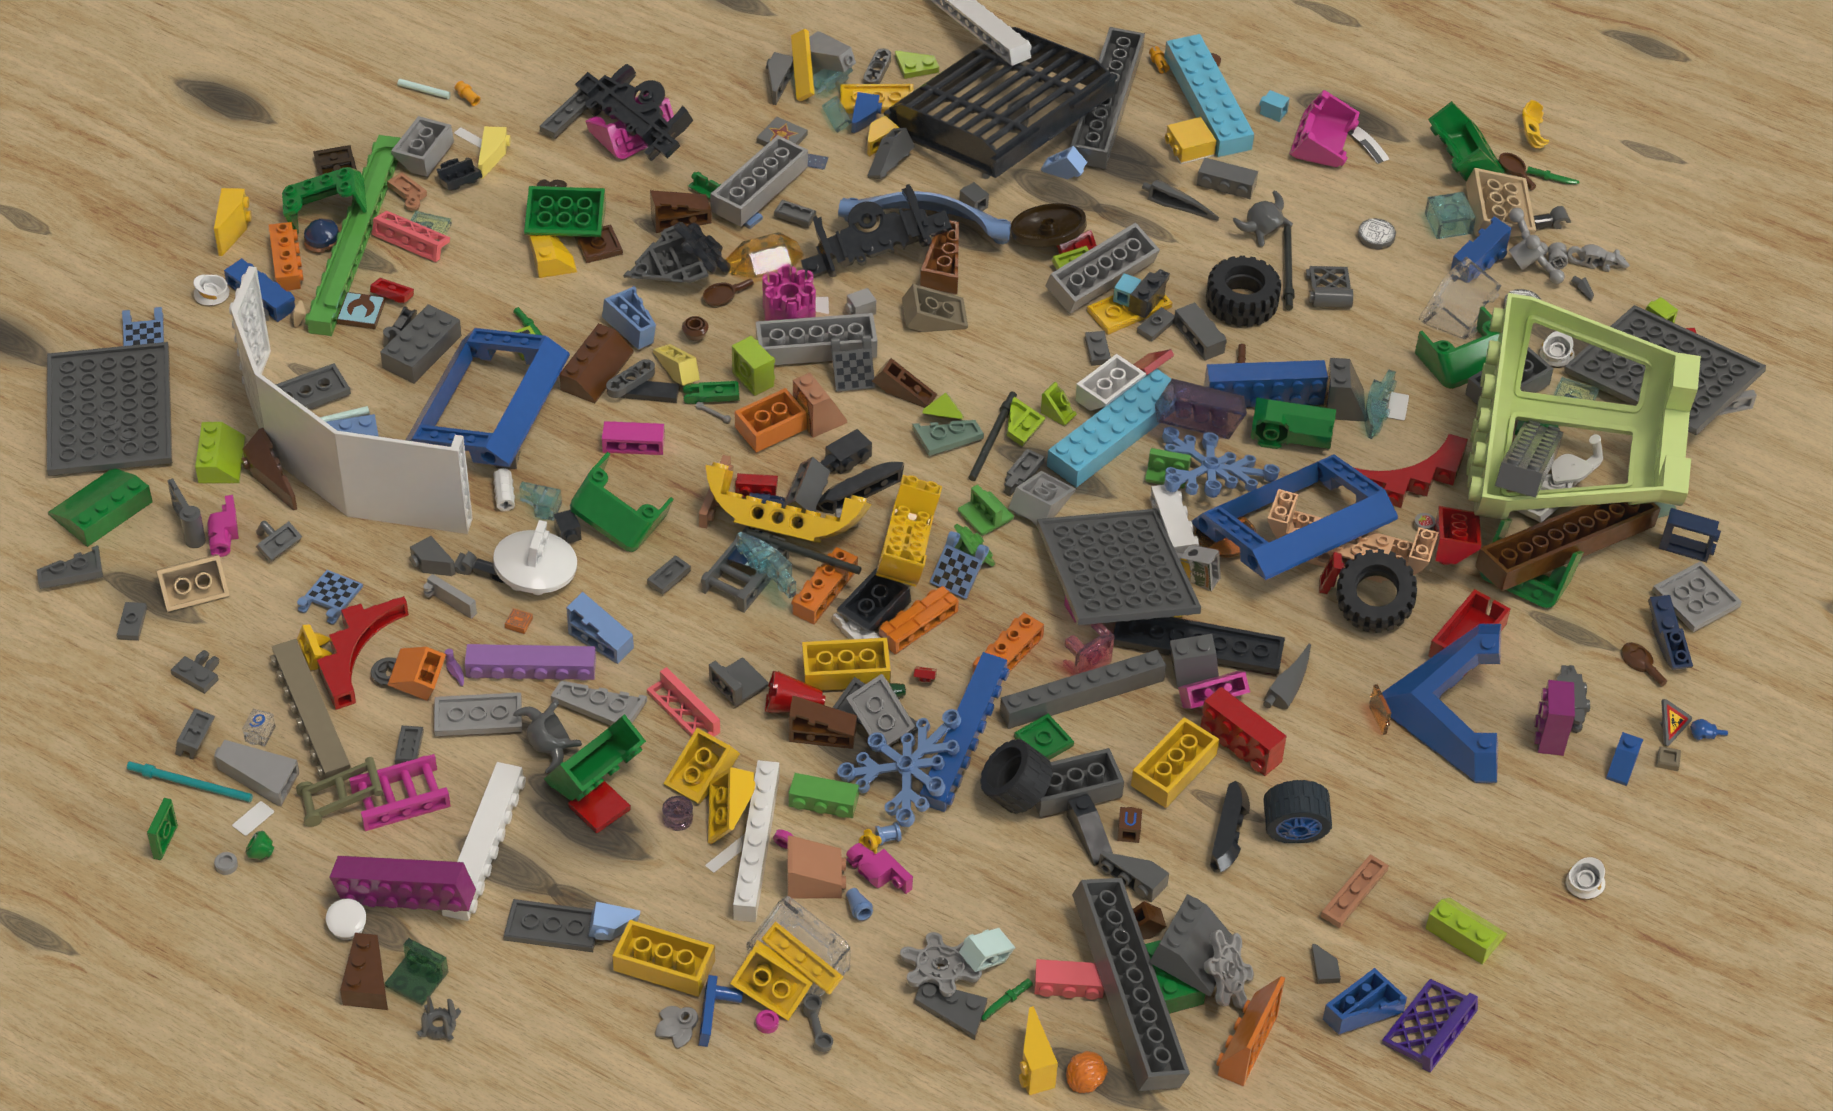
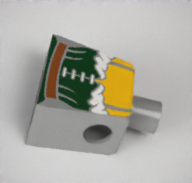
M1189 545L1183 554L1176 552L1189 581L1208 591H1212L1221 579L1219 551Z

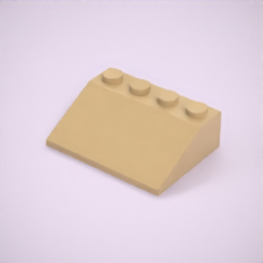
M1474 168L1466 182V189L1475 236L1478 237L1480 235L1478 231L1481 228L1485 230L1491 224L1490 220L1494 216L1511 227L1510 237L1521 236L1522 233L1518 223L1511 221L1509 213L1513 208H1521L1523 210L1530 234H1535L1536 226L1526 178Z

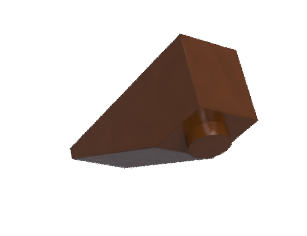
M892 358L880 368L872 380L873 383L886 393L923 408L930 405L937 396V393Z

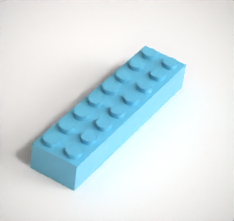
M1197 34L1166 41L1164 57L1196 118L1201 117L1216 139L1215 153L1217 157L1252 150L1254 132L1201 35Z
M1155 369L1048 450L1047 467L1077 488L1184 405L1186 389L1160 370Z

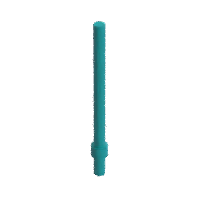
M131 761L127 764V770L142 773L144 777H157L246 802H251L253 799V794L157 769L156 766L146 763L142 765Z

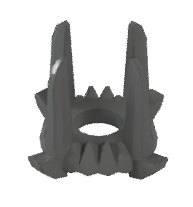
M427 996V1004L424 1005L426 1012L421 1017V1030L416 1033L420 1037L446 1038L448 1041L454 1039L452 1033L455 1030L456 1019L461 1014V1010L459 1008L455 1010L451 999H447L448 1010L441 1007L434 1009L431 997ZM437 1018H443V1026L436 1027L432 1023Z

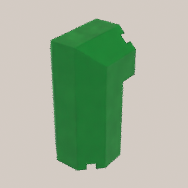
M1256 398L1251 438L1254 440L1255 437L1261 447L1279 449L1284 443L1286 445L1293 443L1330 449L1336 409Z

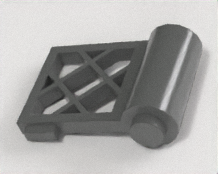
M1310 266L1309 269H1306V278L1310 279L1312 291L1309 292V303H1312L1313 307L1352 308L1353 289H1351L1348 267ZM1315 273H1322L1324 275L1320 277ZM1335 273H1340V274H1344V275H1342L1341 277H1339V276L1335 275ZM1331 278L1334 281L1331 283L1326 279ZM1321 283V284H1323L1325 287H1316V286ZM1341 284L1345 287H1338L1336 285Z
M169 479L167 482L172 506L181 521L185 543L190 548H200L206 542L200 509L195 506H189L174 479Z

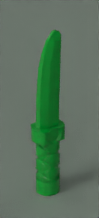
M1528 166L1526 172L1527 174L1544 178L1547 181L1550 179L1566 184L1580 183L1578 180L1553 174L1549 170L1544 171Z
M519 307L514 309L513 313L521 320L524 327L530 326L536 335H542L531 318H528Z
M1027 978L1012 990H1007L1005 995L985 1011L982 1020L986 1021L1007 1003L1017 1000L1021 993L1033 986L1032 981Z

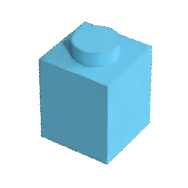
M1270 90L1260 100V114L1280 122L1288 112L1290 98Z
M1124 273L1114 287L1113 301L1129 307L1130 294L1142 280Z

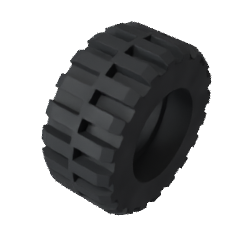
M1242 255L1237 258L1235 256L1229 257L1228 260L1224 259L1219 264H1216L1209 273L1206 304L1210 308L1211 313L1216 315L1217 319L1220 321L1224 320L1228 325L1234 324L1236 327L1261 325L1264 321L1266 322L1271 319L1277 311L1281 292L1280 277L1270 264L1266 265L1265 261L1256 260V257L1251 256L1247 258ZM1233 289H1247L1254 293L1240 294L1233 291Z
M1372 549L1366 550L1365 555L1358 553L1354 555L1353 561L1349 559L1345 563V568H1342L1339 573L1336 591L1338 607L1340 611L1344 612V618L1347 621L1352 620V625L1356 628L1360 625L1363 627V631L1369 632L1370 629H1375V633H1382L1384 628L1387 631L1394 630V625L1401 626L1404 623V619L1410 617L1412 609L1415 607L1417 596L1416 576H1413L1411 566H1406V560L1402 557L1397 559L1394 552L1390 551L1389 554H1385L1383 549H1378V553H1373ZM1382 576L1395 585L1397 594L1395 599L1387 605L1371 606L1359 598L1357 586L1367 577Z

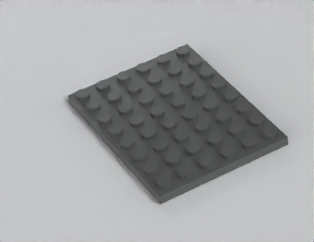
M1635 305L1610 326L1677 353L1701 356L1698 390L1690 410L1688 432L1694 435L1701 432L1766 371V365ZM1589 344L1565 366V373L1634 406L1638 404L1645 365Z
M168 342L47 353L48 476L173 463ZM102 409L110 411L111 414H105L100 419L98 411ZM117 420L120 421L121 428L116 431L115 429L109 428V426L114 425L117 422ZM129 432L131 436L127 437L123 433ZM122 434L124 438L130 439V441L121 442L119 435Z
M1156 509L1037 519L1038 530L1077 625L1201 614V605Z

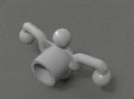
M1513 208L1509 213L1511 221L1518 223L1523 241L1509 249L1511 255L1522 270L1538 261L1550 274V281L1552 283H1562L1565 278L1564 272L1560 269H1555L1544 257L1548 252L1547 244L1541 242L1537 235H1530L1524 220L1523 210L1521 208Z

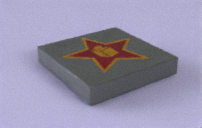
M776 117L758 135L757 143L766 146L779 135L799 145L808 135V130Z

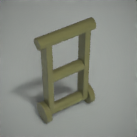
M367 757L364 763L315 784L306 781L296 786L297 794L303 797L307 813L304 817V823L308 827L319 825L322 822V817L372 795L381 796L383 794L373 757ZM368 771L372 786L348 796L344 781ZM336 785L339 800L315 810L311 795Z

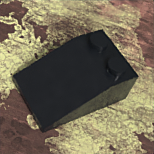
M877 568L837 608V612L868 632L881 626L885 621L895 618L900 611L904 610L911 603L909 587L901 582L877 576Z

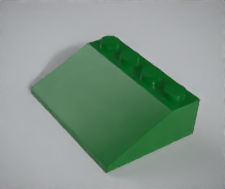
M529 186L524 235L601 237L606 210L605 188Z
M115 468L110 469L48 511V515L85 546L89 547L153 503L148 484L134 474Z

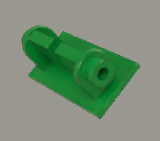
M693 172L691 176L693 182L688 187L700 194H706L707 198L710 199V194L721 184L708 180V177L702 175L701 172Z

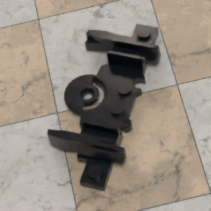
M628 64L622 66L611 78L604 75L598 80L587 72L575 83L576 87L589 97L585 102V106L594 117L603 110L611 119H617L624 124L630 136L638 134L648 147L644 153L650 161H653L660 153L668 159L681 146L675 138L683 133L693 122L691 115L683 105L667 122L662 117L663 111L659 107L665 98L663 85L655 80L644 81L636 87L630 85V82L636 76V72ZM638 91H640L638 99L641 104H638L635 101V96Z
M907 184L906 188L901 190L910 206V210L902 211L900 209L899 214L896 212L885 214L882 207L874 202L858 203L849 212V227L841 230L840 234L839 231H836V234L827 238L824 231L822 217L818 218L816 215L813 217L819 240L818 246H816L818 254L801 260L806 278L808 270L813 273V278L826 273L830 277H836V270L832 259L835 258L843 267L852 265L855 260L862 266L866 264V256L872 258L887 252L895 253L893 247L896 244L901 245L903 250H905L907 245L919 242L922 247L929 246L932 243L930 235L933 237L952 230L946 210L927 216L925 209H919L916 195L910 184ZM880 216L879 226L871 232H862L855 226V224H859L861 228L870 229L875 226L876 217ZM869 218L871 222L866 224L864 220Z

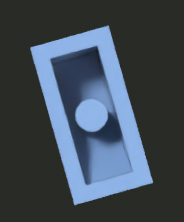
M1072 146L1048 157L1041 170L1054 176L1070 179L1074 176L1078 177L1084 172L1083 168L1087 161Z
M596 902L591 915L588 936L595 937L598 940L611 941L623 934L629 920L638 921L640 910Z

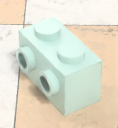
M1000 928L987 929L980 934H971L963 941L964 945L959 953L967 964L977 972L1005 963L1015 949V946Z

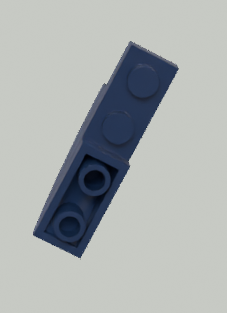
M1671 596L1650 597L1648 603L1653 617L1651 625L1664 659L1672 670L1692 668L1693 663L1683 628H1679Z

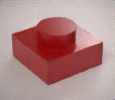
M916 666L914 669V677H918V681L931 682V679L935 680L937 669Z

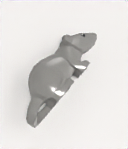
M1588 244L1582 248L1572 246L1567 251V257L1570 262L1580 264L1581 266L1584 265L1591 269L1602 266L1603 271L1609 272V266H1614L1615 268H1628L1630 266L1626 259L1620 255L1618 249L1612 253L1595 244ZM1577 253L1581 260L1575 259L1572 254Z

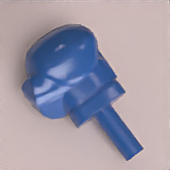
M1697 719L1690 726L1692 735L1696 740L1703 738L1715 739L1716 735H1728L1727 730H1719L1715 724H1711L1704 719Z

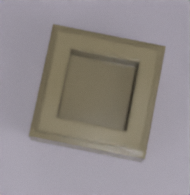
M1660 746L1657 768L1678 771L1681 750Z

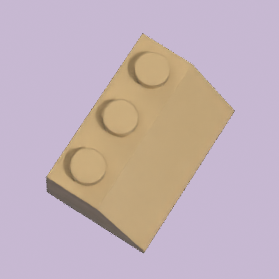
M218 554L156 569L167 612L230 596Z

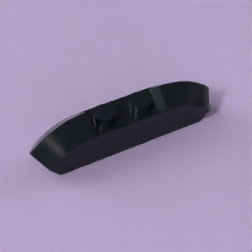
M904 462L882 463L847 478L845 481L830 487L821 496L817 505L825 513L834 514L835 509L843 508L845 498L851 499V495L868 498L901 482Z
M1237 781L1228 784L1210 867L1214 872H1222L1231 866L1241 850V847L1238 845L1240 832L1236 830L1237 827H1242L1244 816L1249 814L1250 801L1244 786Z

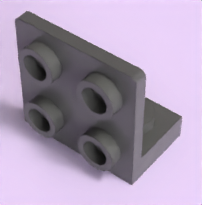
M740 658L727 667L721 666L716 660L709 664V681L735 707L768 687V681L744 658Z

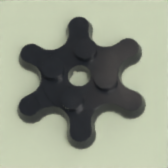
M678 222L674 225V229L685 239V242L681 244L682 248L687 253L695 254L699 257L709 272L714 273L717 267L724 273L729 272L731 265L722 257V245L712 236H705L697 223L693 222L686 226L684 223Z

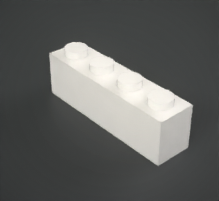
M1164 485L1151 486L1150 502L1152 508L1157 510L1175 551L1183 554L1189 545L1199 546L1197 536L1193 535L1192 521H1188L1187 507L1182 504L1181 491L1169 492L1165 489Z

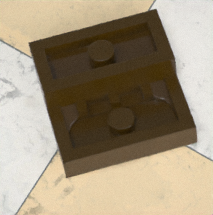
M351 145L313 151L319 176L346 167L357 170Z

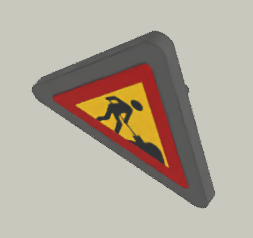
M1662 699V721L1660 724L1663 728L1664 745L1669 746L1692 721V716L1667 699Z

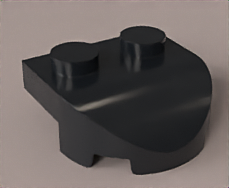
M467 157L459 162L458 158L448 160L440 165L441 169H436L440 184L448 190L459 189L461 185L475 183L477 179L483 177L481 170L473 165L471 158Z

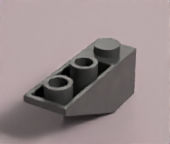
M893 128L882 138L867 175L868 178L881 179L885 177L891 168L896 167L902 158L910 154L915 145L906 128Z
M1103 851L1100 853L1099 867L1105 873L1111 874L1115 878H1122L1124 886H1128L1140 897L1150 902L1168 886L1169 872L1153 861Z

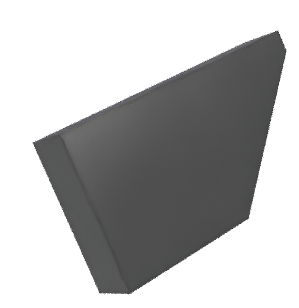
M1312 944L1311 950L1317 984L1339 983L1341 976L1337 958L1318 945Z

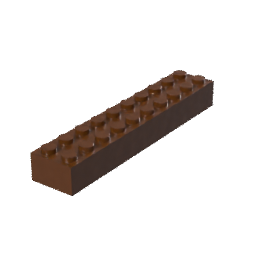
M1628 502L1582 505L1481 547L1475 567L1497 588L1504 591L1568 564L1573 553L1577 551L1584 552L1582 555L1584 557L1655 527L1661 508L1654 502L1629 505Z

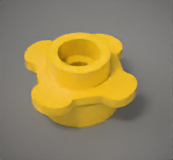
M865 829L864 835L859 838V843L876 854L877 847L882 842L881 837L874 835L871 829Z

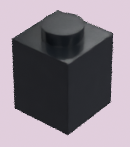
M571 509L553 514L554 528L558 537L567 543L582 540L581 526Z

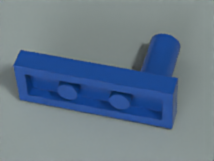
M708 975L698 1046L708 1047L715 999L737 1003L742 1002L743 992L737 988L717 985L718 976Z

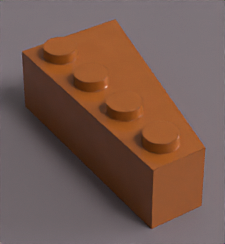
M949 220L952 230L936 235L932 239L921 268L920 286L957 294L959 222Z

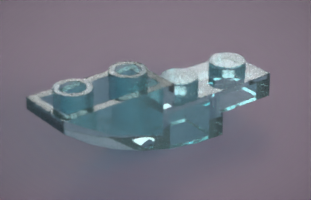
M1390 369L1387 371L1382 382L1374 379L1370 387L1365 410V428L1369 439H1373L1376 433H1380L1383 426L1382 421L1383 419L1387 420L1390 409H1388L1389 392H1393L1397 384L1395 380L1396 372Z
M742 532L738 533L737 550L747 558L750 567L755 568L759 574L766 572L770 579L773 578L777 583L780 592H784L788 598L796 596V581L792 577V564L786 557L766 542Z

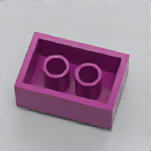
M1548 680L1546 688H1542L1541 701L1538 703V714H1535L1534 727H1538V731H1535L1534 744H1538V753L1564 756L1575 718L1574 682Z

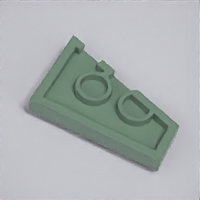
M976 420L951 421L950 424L938 425V422H931L930 425L920 426V423L912 424V430L928 456L984 439V433Z

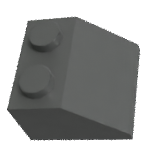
M1212 634L1170 641L1169 650L1177 689L1184 685L1219 676Z

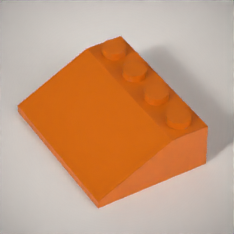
M1280 976L1255 992L1251 1001H1246L1242 1011L1245 1014L1243 1018L1238 1017L1234 1026L1236 1032L1234 1036L1229 1035L1225 1045L1227 1050L1225 1054L1221 1052L1216 1063L1219 1066L1218 1076L1244 1086L1278 1017L1285 977Z

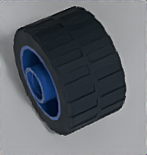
M1292 780L1277 784L1264 794L1266 833L1272 839L1283 843H1309L1325 837L1332 829L1330 795L1327 788L1323 785L1308 780Z

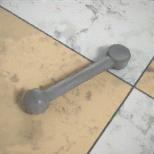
M703 402L696 403L697 410L703 409L722 418L725 423L731 421L729 415L724 416L704 406Z

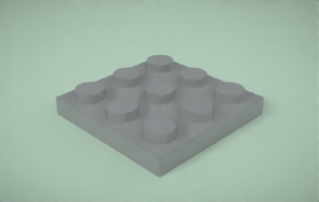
M1701 561L1654 585L1652 589L1656 596H1671L1676 616L1692 632L1736 610L1742 603Z

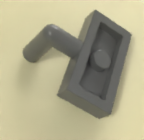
M262 521L256 533L262 536L266 532L268 537L258 543L256 548L270 563L301 540L302 536L289 521L276 531L267 521Z

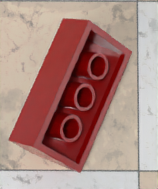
M1438 506L1434 531L1439 532L1435 543V561L1443 565L1457 564L1481 549L1480 516L1474 515V511Z

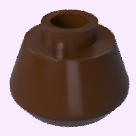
M699 316L689 317L682 323V331L691 341L702 340L709 328L708 322Z

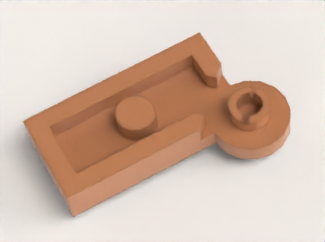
M403 172L387 181L388 187L406 200L405 207L408 210H417L420 207V200L427 196V190Z

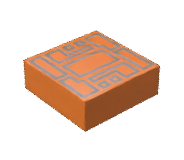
M513 608L505 622V628L525 634L533 620V614Z

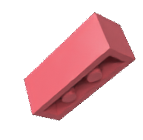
M1036 959L1034 994L1044 997L1052 995L1065 998L1086 997L1090 1000L1103 998L1104 988L1095 963Z

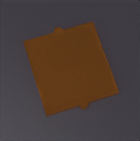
M1378 684L1373 685L1372 694H1370L1369 708L1382 735H1386L1390 726L1391 711Z

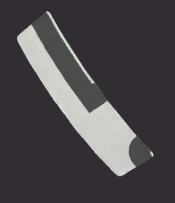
M1356 127L1355 130L1351 129L1348 132L1368 150L1377 164L1389 160V157L1380 145L1363 129Z

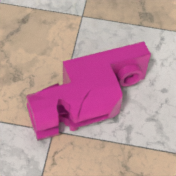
M233 495L225 496L226 504L222 505V512H216L209 516L207 528L211 555L218 554L220 557L228 555L231 551V540L239 539Z
M857 843L847 851V862L853 868H858V873L863 875L876 888H880L891 881L897 889H901L905 894L913 889V876L885 849L875 854L863 844Z

